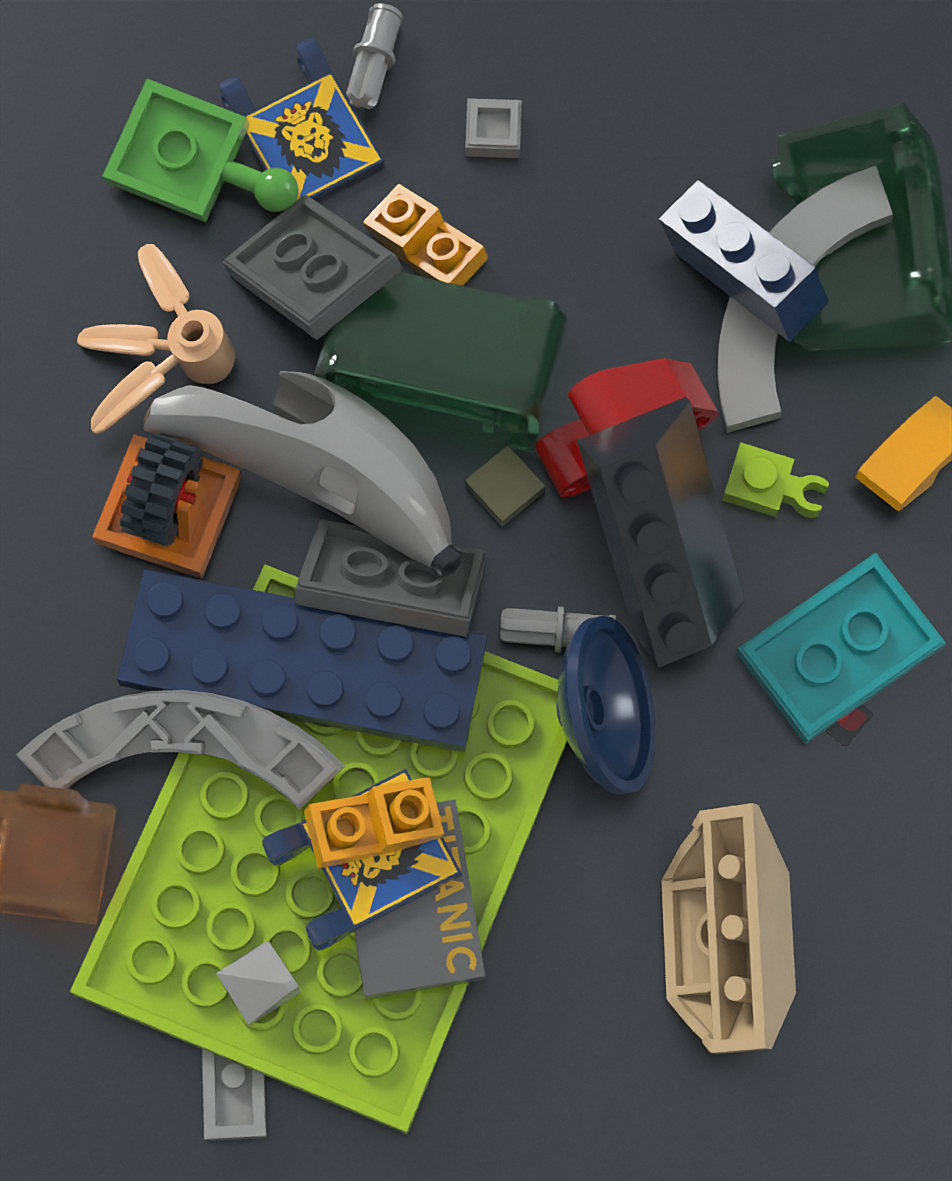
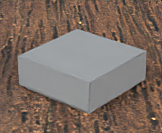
M467 98L465 156L520 158L522 100Z

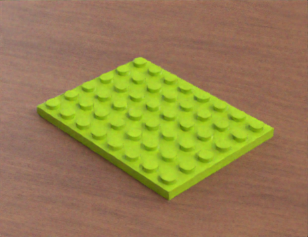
M264 564L253 590L295 598V588L299 578ZM485 651L465 752L283 718L323 744L345 765L301 809H298L286 796L265 780L236 766L237 763L204 753L200 755L179 752L70 993L82 1000L190 1045L212 1052L219 1057L255 1070L267 1077L399 1132L408 1134L469 983L365 1000L355 932L322 951H317L308 938L306 926L310 921L342 908L321 868L318 869L311 847L280 866H273L265 853L262 841L266 836L278 830L306 820L304 810L309 804L351 797L404 769H407L412 780L430 777L436 802L456 800L482 953L568 742L557 716L559 680ZM266 941H269L298 984L301 993L249 1026L216 973Z

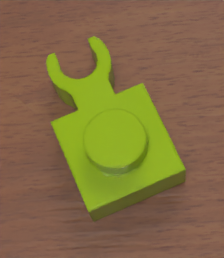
M740 442L722 501L773 517H777L782 502L791 505L797 513L804 517L816 518L819 516L822 506L807 502L803 493L807 490H815L825 494L829 482L816 475L804 477L790 475L795 459Z

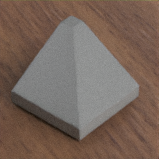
M266 941L216 973L249 1026L301 993L298 984L269 941Z

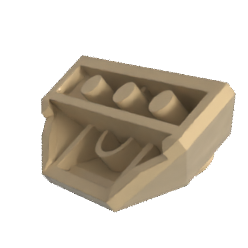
M750 803L699 811L692 824L693 830L679 847L661 880L666 999L686 1024L703 1040L702 1043L710 1053L724 1054L772 1049L796 994L789 871L759 805Z

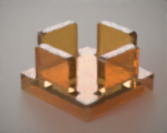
M19 784L18 792L0 790V912L97 925L116 814L114 804L86 801L75 790L29 784Z

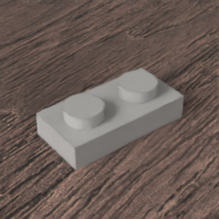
M202 1049L204 1140L224 1141L267 1138L265 1075Z

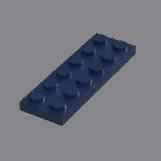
M144 569L117 681L119 686L148 692L187 690L214 693L245 701L283 718L465 752L488 635L468 631L467 637L390 623L294 604V598Z

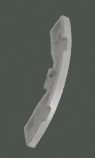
M873 166L853 173L822 188L796 206L769 233L811 265L815 266L827 254L830 255L851 239L871 229L892 222L893 213L877 167ZM731 296L723 318L718 351L720 407L727 433L781 418V407L776 391L774 373L778 333Z
M187 690L142 692L124 695L95 704L53 725L16 754L55 797H58L95 769L121 758L147 752H182L200 755L204 753L237 763L236 766L260 777L280 791L298 809H301L345 767L323 744L298 726L271 711L242 700L214 693Z

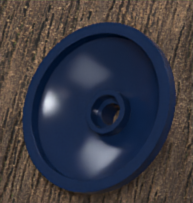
M599 616L583 621L567 645L558 681L557 716L571 749L589 776L607 791L619 795L638 791L649 777L656 744L655 711L648 675L633 639L617 620L609 616Z

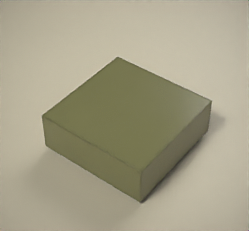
M509 446L505 447L465 480V487L501 527L545 493V485Z

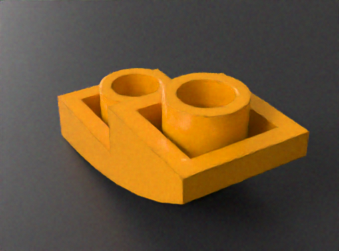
M400 184L363 221L365 228L386 248L451 297L461 289L488 259L483 245L444 222L439 208Z
M934 396L883 442L861 466L855 478L898 512L932 486L939 470L952 460V408L940 398Z
M430 777L375 786L367 794L309 804L304 810L318 869L395 852L442 838L444 835Z

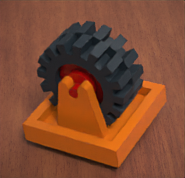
M153 433L152 438L149 437L148 439L134 434L92 535L95 544L202 579L242 479L241 470L202 457L203 451L200 450V447L158 433Z

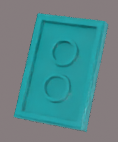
M874 553L738 647L736 654L806 745L940 651L946 642L879 556Z

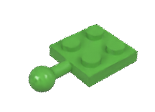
M150 79L145 81L102 176L106 183L203 222L207 221L224 181L255 193L258 203L271 212L287 210L295 203L298 196L297 181L289 171L283 168H270L260 172L234 161L250 125L247 117Z

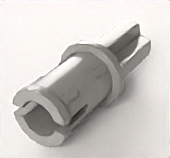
M384 3L374 4V7H371L369 10V18L362 41L357 43L353 49L355 65L346 94L350 104L356 108L372 109L377 104L386 71L394 66L395 55L392 51L399 27L403 22V14L396 7Z
M558 606L557 612L506 608L503 609L501 614L500 639L506 643L555 646V652H561V647H567L573 634L583 621L603 615L564 612V606ZM609 615V617L616 620V615Z

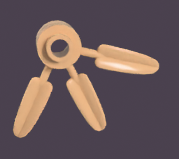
M146 244L139 249L137 254L145 279L160 307L167 312L175 310L178 316L170 326L167 340L158 339V331L154 327L110 324L84 329L78 335L77 343L81 347L92 350L138 356H150L155 352V349L171 351L173 354L156 367L152 362L146 361L142 363L107 395L91 418V429L96 434L102 433L113 426L160 388L165 381L164 374L178 363L186 376L191 380L202 384H215L229 375L235 362L234 346L219 319L208 311L186 310L184 304L189 300V292L169 260L154 244Z

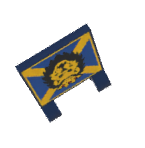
M308 38L296 45L298 53L297 63L310 82L257 109L254 108L239 77H231L219 84L220 91L222 92L221 101L225 108L247 117L250 125L245 134V139L263 170L283 168L295 177L298 184L296 201L303 195L316 200L384 165L383 157L334 76L319 43L314 38Z
M404 769L353 796L367 794L375 786L412 779L407 769ZM306 820L278 830L266 836L262 841L265 853L273 866H280L290 861L309 847H311L314 853ZM443 837L395 852L321 868L342 908L310 921L306 926L308 938L317 951H322L357 929L462 876Z

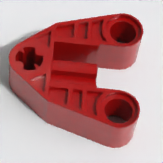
M662 358L610 368L589 375L572 387L568 397L580 420L568 423L547 433L536 443L535 449L559 495L562 498H568L591 488L577 440L684 397H687L691 402L698 431L709 425L718 416L719 412L691 363Z

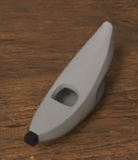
M280 371L279 387L272 403L280 416L229 395L192 385L178 388L154 399L143 418L144 431L158 433L200 447L202 451L295 492L337 513L411 559L431 567L441 578L456 572L461 563L463 555L452 545L450 517L436 477L414 444L387 417L370 404L332 382L307 373Z

